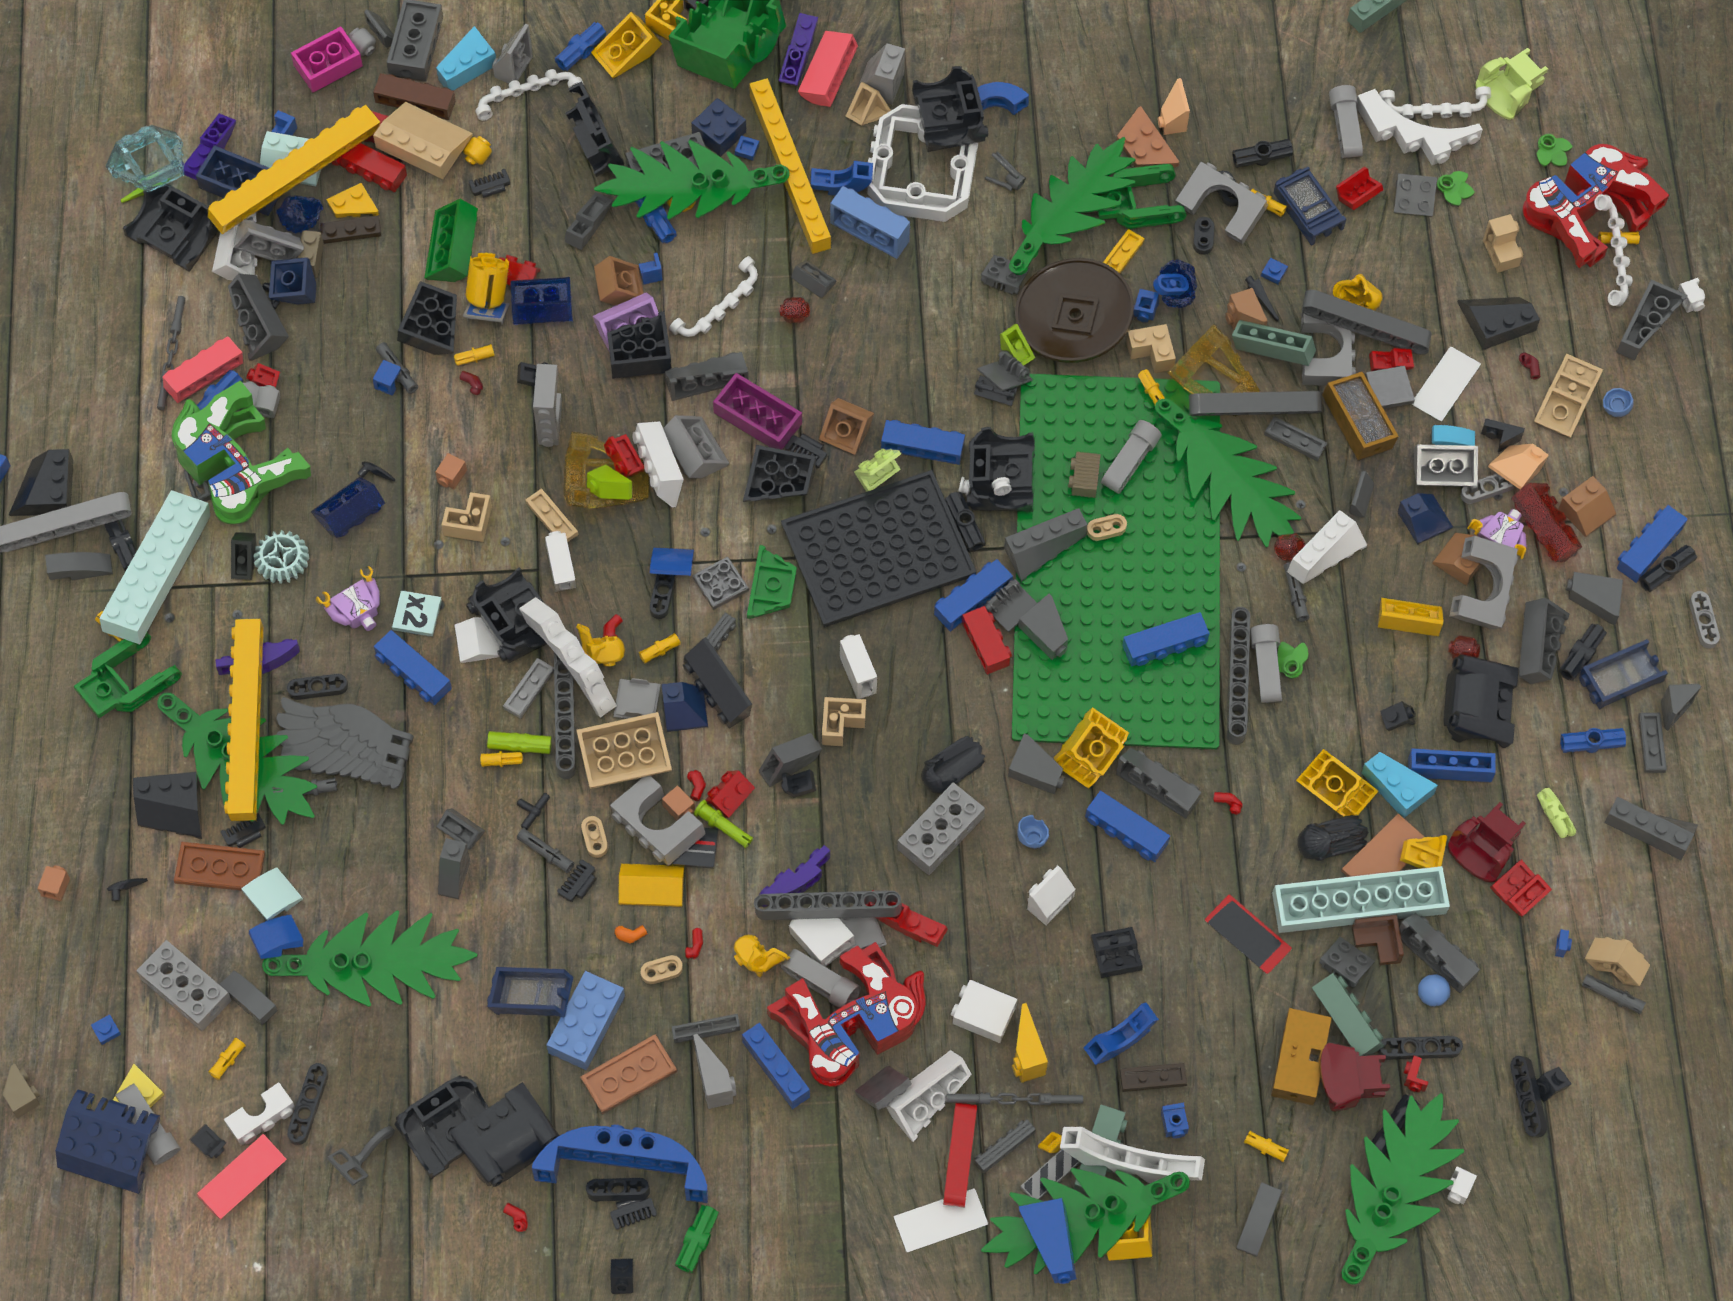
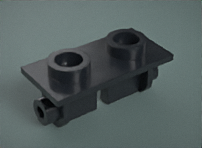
M980 375L975 385L974 394L1012 406L1018 387L1001 391L989 379Z

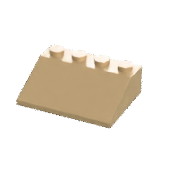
M405 102L383 120L373 136L376 148L444 179L473 136V133Z
M658 712L577 730V738L590 789L672 771Z

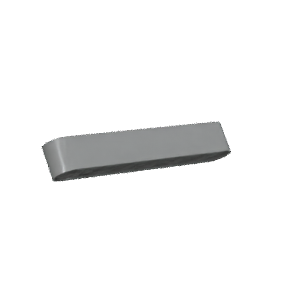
M118 492L0 526V552L13 551L127 518L132 514L129 495L125 492Z

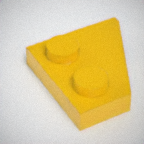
M362 183L326 199L336 218H345L347 216L361 217V214L379 215L378 209Z
M1447 836L1415 838L1404 841L1400 861L1420 869L1442 866Z

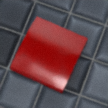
M1522 859L1490 886L1492 891L1521 917L1552 890L1539 874L1535 875Z

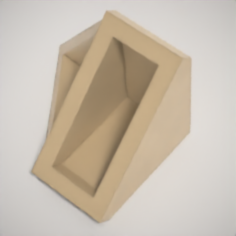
M861 82L846 117L862 126L879 120L880 117L890 112L891 109L878 90Z

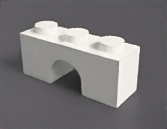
M277 1083L261 1094L266 1104L262 1114L250 1116L241 1107L224 1119L227 1127L241 1146L253 1142L262 1131H269L275 1126L277 1121L286 1119L293 1114L295 1110L294 1103L280 1083Z

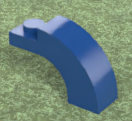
M993 82L977 87L983 110L988 107L998 106L1007 109L1012 115H1015L1029 104V94L1013 84Z
M854 161L849 168L837 171L811 168L810 186L812 189L828 191V195H837L842 186L859 192L868 187L872 182L873 163Z

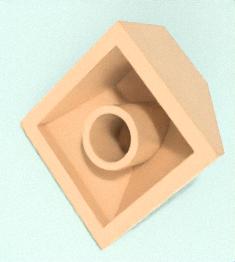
M1181 78L1175 82L1161 108V114L1157 118L1158 126L1162 128L1164 135L1187 132L1190 109Z
M1534 444L1511 445L1496 457L1488 467L1521 490L1540 472L1549 455Z

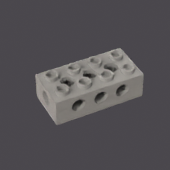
M953 782L898 840L897 850L927 875H930L984 818L985 808Z
M167 940L136 970L139 978L201 1032L232 1001L229 993Z

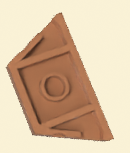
M1141 106L1138 107L1117 135V140L1122 137L1126 139L1123 150L1128 157L1136 159L1133 162L1135 167L1171 164L1173 167H1178L1179 160Z

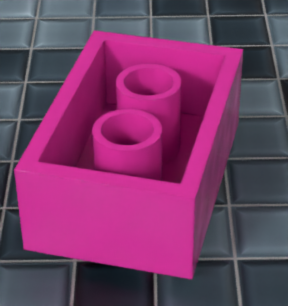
M341 26L291 52L294 67L312 93L363 67L359 51Z

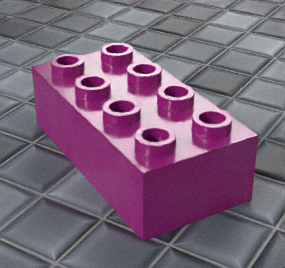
M738 373L734 374L713 401L714 414L771 448L782 450L802 425V412Z

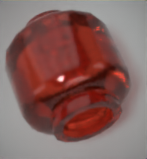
M803 297L786 298L783 305H780V316L784 317L787 323L804 322L810 315L809 303Z
M1296 533L1283 534L1276 539L1274 550L1281 560H1292L1305 546V542Z
M1459 635L1454 641H1450L1448 652L1451 653L1453 660L1460 654L1478 658L1480 644H1478L1475 638Z

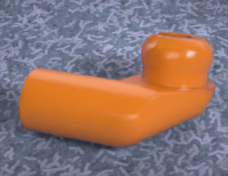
M643 925L635 930L618 926L614 931L617 939L629 944L647 935Z

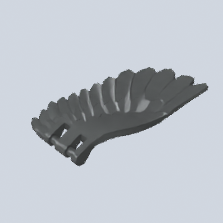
M285 697L281 699L282 707L286 713H278L276 718L279 726L284 730L278 731L276 735L288 736V739L280 744L283 747L281 749V756L309 757L308 761L294 768L295 770H311L313 774L326 772V775L340 773L342 777L351 775V778L361 777L363 781H371L372 784H381L383 787L390 786L392 789L400 786L405 772L404 764L407 762L410 753L409 745L413 742L414 738L412 734L392 728L369 710L354 704L311 707ZM394 738L402 741L401 745L393 743ZM389 756L397 760L396 764L387 762Z

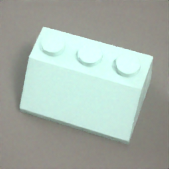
M267 131L261 148L260 164L271 168L275 161L278 159L283 160L293 149H299L304 146L308 139ZM321 169L300 184L316 186Z

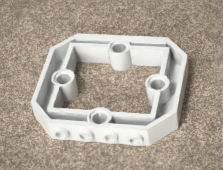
M901 104L880 117L879 124L874 127L873 136L876 137V141L871 143L870 153H873V157L868 159L869 163H873L872 182L868 186L867 191L871 199L876 204L889 208L891 212L897 215L943 222L948 221L967 209L978 143L961 146L960 155H956L951 159L950 175L955 180L953 196L926 192L924 185L918 182L909 184L907 189L885 186L887 170L893 164L892 142L894 131L918 133L919 140L925 143L924 129L918 106Z

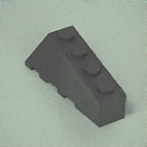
M238 274L228 285L234 310H238V324L240 327H243L245 334L243 341L245 345H248L250 352L247 355L249 360L252 361L277 350L289 336L257 276Z
M1651 279L1620 342L1617 353L1635 360L1640 349L1688 295Z
M732 352L723 357H713L704 362H693L688 366L674 367L665 371V381L672 401L724 388L735 373L748 380L749 378L742 352Z
M1079 508L1005 537L1004 549L1021 582L1029 574L1039 570L1043 564L1056 558L1057 554L1064 549L1067 550L1086 536L1088 524Z
M1547 598L1525 603L1519 677L1530 684L1552 679L1557 661L1555 654L1561 647L1559 639L1566 629L1564 621L1568 620L1570 615Z
M1130 748L1119 758L1117 776L1187 819L1201 797V791H1199L1197 786L1192 783H1186L1174 772L1170 773L1164 769L1161 763L1151 761L1142 751Z
M1618 796L1604 822L1679 860L1683 858L1698 827V824L1652 814Z
M1414 913L1401 923L1399 930L1402 943L1438 975L1444 977L1456 991L1461 993L1477 977L1480 971L1477 963L1471 958L1465 957L1457 945L1448 942L1441 931L1432 928L1425 917Z

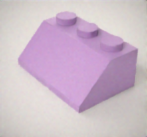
M644 293L598 313L593 318L599 334L609 350L607 332L628 324H637L646 317L650 319L658 316L659 312L653 297L648 293Z

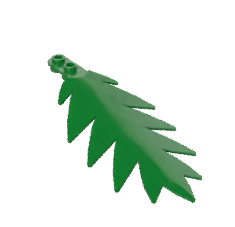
M1125 137L1112 143L1105 150H1102L1099 144H1096L1089 155L1086 168L1071 156L1068 165L1069 185L1050 175L1049 189L1052 203L1037 193L1033 194L1031 204L1032 225L1025 219L1022 220V230L1026 238L1009 263V269L1012 273L1016 275L1025 274L1033 258L1038 255L1043 243L1054 245L1071 242V238L1059 235L1084 231L1105 224L1104 220L1080 213L1104 210L1122 205L1119 201L1094 194L1122 189L1136 183L1134 180L1108 176L1136 161L1135 158L1120 157L1124 148Z
M689 140L688 143L699 167L698 169L689 159L661 141L660 145L670 170L646 153L631 147L630 150L644 174L625 166L608 164L616 178L594 187V190L609 195H616L617 198L611 205L612 207L627 205L646 197L636 215L637 218L654 211L672 198L667 215L668 220L680 214L701 196L695 215L696 218H699L713 211L733 196L732 205L735 206L750 193L751 189L786 182L790 172L786 166L781 164L749 171L738 157L727 152V156L733 165L732 167L727 161L706 147Z
M1170 399L1158 400L1155 404L1157 414L1180 432L1176 445L1178 462L1181 461L1187 449L1188 481L1192 499H1196L1211 474L1210 509L1212 520H1216L1231 495L1232 521L1237 541L1240 540L1249 516L1252 514L1258 536L1266 548L1269 546L1272 532L1282 539L1297 544V539L1288 521L1301 520V516L1287 506L1271 499L1295 495V491L1255 477L1277 470L1276 466L1247 457L1234 456L1257 449V445L1241 438L1212 430L1222 428V424L1211 420H1194Z
M169 692L163 693L157 700L158 708L186 731L182 741L184 757H188L194 744L196 770L202 789H206L220 765L221 795L225 805V801H228L225 783L229 782V775L226 773V763L230 762V755L227 754V743L231 741V736L228 735V723H231V718L216 719L226 714L228 709H214L199 716L174 694ZM170 700L172 704L167 707L164 705V702ZM182 713H186L188 717L187 719L182 720L180 719V715ZM260 718L261 726L263 723L266 722L265 718ZM287 735L264 736L259 738L257 813L265 795L273 815L281 825L285 824L288 811L314 818L315 815L302 794L316 789L317 785L304 779L282 776L308 761L309 757L290 755L263 758L288 739Z
M398 910L386 918L361 945L368 918V913L365 912L342 929L325 947L324 944L328 935L327 930L310 945L307 955H282L265 958L262 968L269 976H307L310 983L316 989L328 996L330 991L325 983L326 981L330 986L352 1000L370 1007L371 1002L362 980L363 978L371 987L385 997L401 1005L403 1002L394 977L415 991L434 999L436 996L422 972L445 980L460 981L461 978L453 969V966L477 957V953L451 946L459 929L441 933L421 944L432 918V913L427 914L414 923L392 944L399 916ZM292 962H295L298 965V968L292 969L290 967V964ZM269 963H275L276 969H271Z
M1442 1093L1432 1099L1422 1110L1418 1107L1413 1096L1409 1097L1405 1112V1136L1387 1110L1384 1109L1382 1111L1383 1130L1389 1159L1368 1137H1364L1365 1153L1375 1187L1353 1164L1350 1165L1351 1189L1358 1220L1349 1209L1345 1210L1347 1225L1352 1237L1356 1241L1341 1272L1343 1280L1348 1284L1355 1285L1362 1281L1376 1251H1389L1407 1243V1239L1391 1237L1400 1235L1424 1223L1440 1212L1439 1208L1410 1205L1408 1203L1419 1201L1453 1185V1180L1423 1177L1421 1175L1434 1171L1464 1153V1149H1431L1448 1136L1459 1123V1119L1441 1121L1443 1111ZM1357 1255H1363L1364 1259H1360ZM1353 1272L1356 1277H1352L1348 1273Z
M1071 1168V1172L1090 1197L1088 1198L1077 1190L1043 1177L1040 1179L1053 1199H1063L1067 1212L1074 1264L1090 1245L1098 1230V1257L1102 1258L1118 1242L1135 1218L1134 1231L1138 1232L1150 1216L1151 1206L1185 1192L1190 1185V1179L1184 1172H1174L1145 1186L1139 1179L1120 1170H1116L1115 1173L1125 1185L1090 1171ZM1183 1180L1182 1184L1178 1187L1177 1182ZM1160 1188H1163L1162 1193H1161L1160 1195H1158V1194H1157L1158 1190H1159ZM1013 1192L1009 1194L1019 1206L1044 1202L1027 1195ZM1003 1216L990 1218V1221L1003 1232L989 1241L981 1251L987 1253L1009 1252L1004 1265L1005 1268H1008L1028 1256L1037 1246L1023 1218ZM1039 1250L1034 1268V1274L1036 1275L1046 1267Z

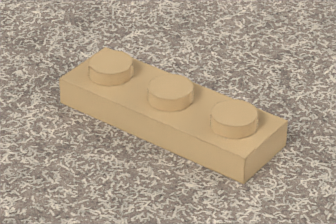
M540 489L525 500L529 508L550 532L561 531V533H566L567 543L578 536L576 528L543 489Z

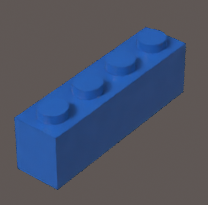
M886 420L881 440V449L899 450L904 455L960 465L965 435L957 431H943L936 427L926 428L919 424L910 425L898 420Z
M1669 505L1664 510L1659 509L1653 517L1655 519L1652 524L1647 523L1641 531L1643 533L1640 538L1636 536L1630 544L1631 548L1629 551L1624 550L1617 559L1620 561L1617 569L1635 583L1639 581V578L1646 573L1682 531L1688 520Z
M998 559L992 563L988 562L984 565L982 571L978 574H972L965 584L961 587L956 586L946 598H940L935 604L934 615L951 632L962 623L963 614L983 607L987 600L989 601L996 595V592H999L1010 580H1013V575Z
M1201 612L1125 636L1122 646L1130 665L1142 666L1150 660H1160L1171 653H1182L1187 648L1193 646L1201 647L1208 642L1210 633Z
M392 630L374 645L375 658L381 664L386 663L395 676L398 677L400 675L410 689L413 690L415 688L425 702L430 701L435 706L452 689L450 680Z
M1411 749L1408 757V768L1428 779L1492 782L1496 773L1495 753Z
M1101 790L1086 809L1085 817L1090 824L1098 825L1104 829L1107 835L1118 838L1124 846L1129 849H1135L1146 860L1156 862L1169 844V834Z
M760 1022L742 1034V1043L792 1110L810 1098V1089Z

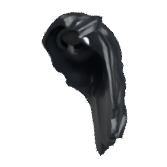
M965 736L939 752L932 759L925 761V766L921 773V780L924 786L933 793L942 794L953 782L957 784L981 767L984 763L985 755L981 754L982 746L980 743L973 742V737Z
M1358 815L1344 816L1320 824L1311 823L1300 832L1297 838V846L1304 858L1321 861L1329 857L1364 848L1366 846L1365 843H1367L1364 838L1369 833L1367 831L1368 828L1361 825L1362 819H1359Z

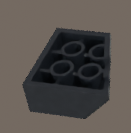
M420 281L399 326L397 341L433 355L454 353L457 295Z
M1521 297L1457 301L1482 350L1535 332L1540 321L1532 303Z
M665 311L659 312L658 316L650 319L649 317L643 318L637 324H628L607 332L612 379L661 374L672 368Z
M756 445L743 502L807 495L817 466L816 456Z
M69 449L47 450L32 459L9 516L41 515L71 506L73 458Z
M196 772L133 778V797L138 826L160 831L176 832L179 835L185 834L202 839L200 781Z

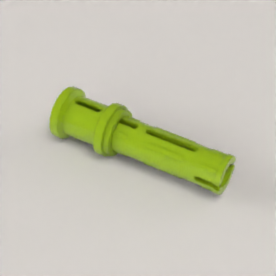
M706 800L701 801L695 809L694 816L704 819L710 827H717L745 849L753 841L752 836L724 818L721 811L713 809L707 804Z

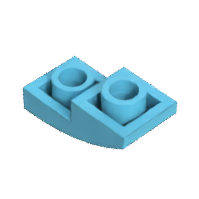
M1434 425L1432 427V444L1475 446V431L1456 426Z

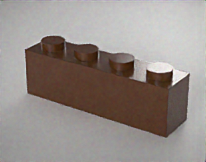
M380 73L373 91L375 103L399 108L407 102L445 120H449L456 102L455 93L449 88H440L429 83L423 84L408 78H398L392 74Z

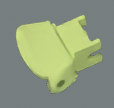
M1529 48L1511 59L1500 57L1487 62L1480 69L1475 84L1476 89L1483 86L1491 88V98L1487 99L1486 105L1496 114L1508 120L1514 119L1523 107L1528 104L1532 91L1544 83L1545 78L1542 75L1548 71L1546 66L1540 69L1527 56L1530 53ZM1507 64L1505 71H1499L1500 67Z

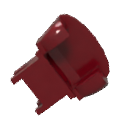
M1501 802L1485 818L1473 816L1459 825L1453 832L1447 846L1450 854L1465 870L1473 876L1490 883L1496 881L1505 864L1510 859L1514 851L1511 846L1519 837L1521 830L1526 824L1522 821L1518 825L1500 810L1503 806Z
M1333 1043L1326 1044L1321 1053L1320 1069L1323 1087L1329 1098L1330 1109L1335 1112L1356 1107L1361 1098L1385 1097V1091L1390 1089V1084H1382L1380 1068L1382 1066L1381 1062L1386 1060V1055L1359 1056V1052H1356L1354 1047Z

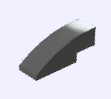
M596 192L577 213L576 220L566 230L565 242L582 250L600 226L613 200Z
M70 552L45 555L47 574L50 580L71 577L72 580L113 574L110 554Z
M235 970L219 984L245 1012L254 1017L261 1025L278 1011L276 1005Z
M1261 1182L1236 1249L1257 1257L1282 1190Z

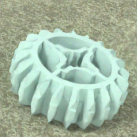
M281 530L280 534L277 535L273 531V536L265 535L266 541L259 540L260 546H255L256 553H254L253 557L256 561L254 564L258 568V573L260 575L263 574L265 580L270 578L271 582L274 583L278 579L279 583L282 584L283 580L286 579L290 583L291 577L297 579V573L303 574V568H307V561L309 560V554H307L309 552L308 547L305 546V541L303 539L300 540L297 534L293 536L292 532L289 531L285 535L284 531ZM279 552H281L284 562H282L281 558H279Z

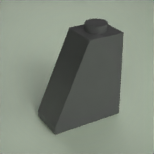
M1574 572L1572 578L1568 579L1566 584V591H1569L1568 599L1608 623L1616 624L1620 612L1623 580Z
M1048 594L1019 618L1018 627L1053 660L1057 656L1061 657L1067 651L1068 637L1054 600Z
M811 733L780 744L771 749L760 767L759 773L769 787L774 786L783 780V773L792 775L815 761L822 748Z
M1024 733L1010 765L1008 777L1055 794L1057 788H1062L1065 777L1062 776L1063 768L1029 735Z
M445 839L439 862L438 895L459 900L470 865L469 852L465 842Z

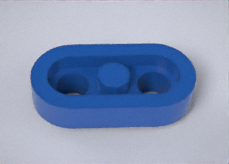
M1161 274L1154 279L1153 286L1160 295H1182L1188 290L1189 283L1181 274Z

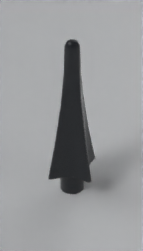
M1251 275L1245 279L1248 284L1247 289L1253 288L1259 303L1275 321H1279V317L1273 309L1260 279L1258 278L1255 281Z

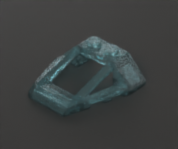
M154 125L142 127L131 135L123 136L115 143L106 168L114 178L120 177L126 183L132 182L135 187L151 192L184 176V162L182 160L184 156L182 150L183 142L176 132ZM156 141L170 164L144 175L131 153ZM131 168L135 175L131 174L126 170Z

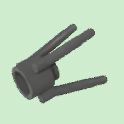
M999 152L992 153L996 161L1009 172L1005 179L1008 182L1004 183L988 176L985 177V180L1005 187L1009 191H1012L1013 188L1019 190L1026 178Z

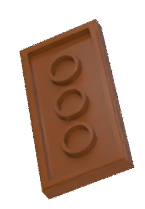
M181 842L174 883L242 891L241 888L262 875L266 853L264 850Z

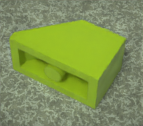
M605 464L587 473V490L599 498L629 500L632 498V481Z

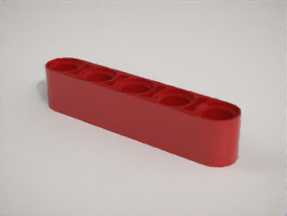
M955 1104L943 1205L965 1208L977 1111L976 1104Z

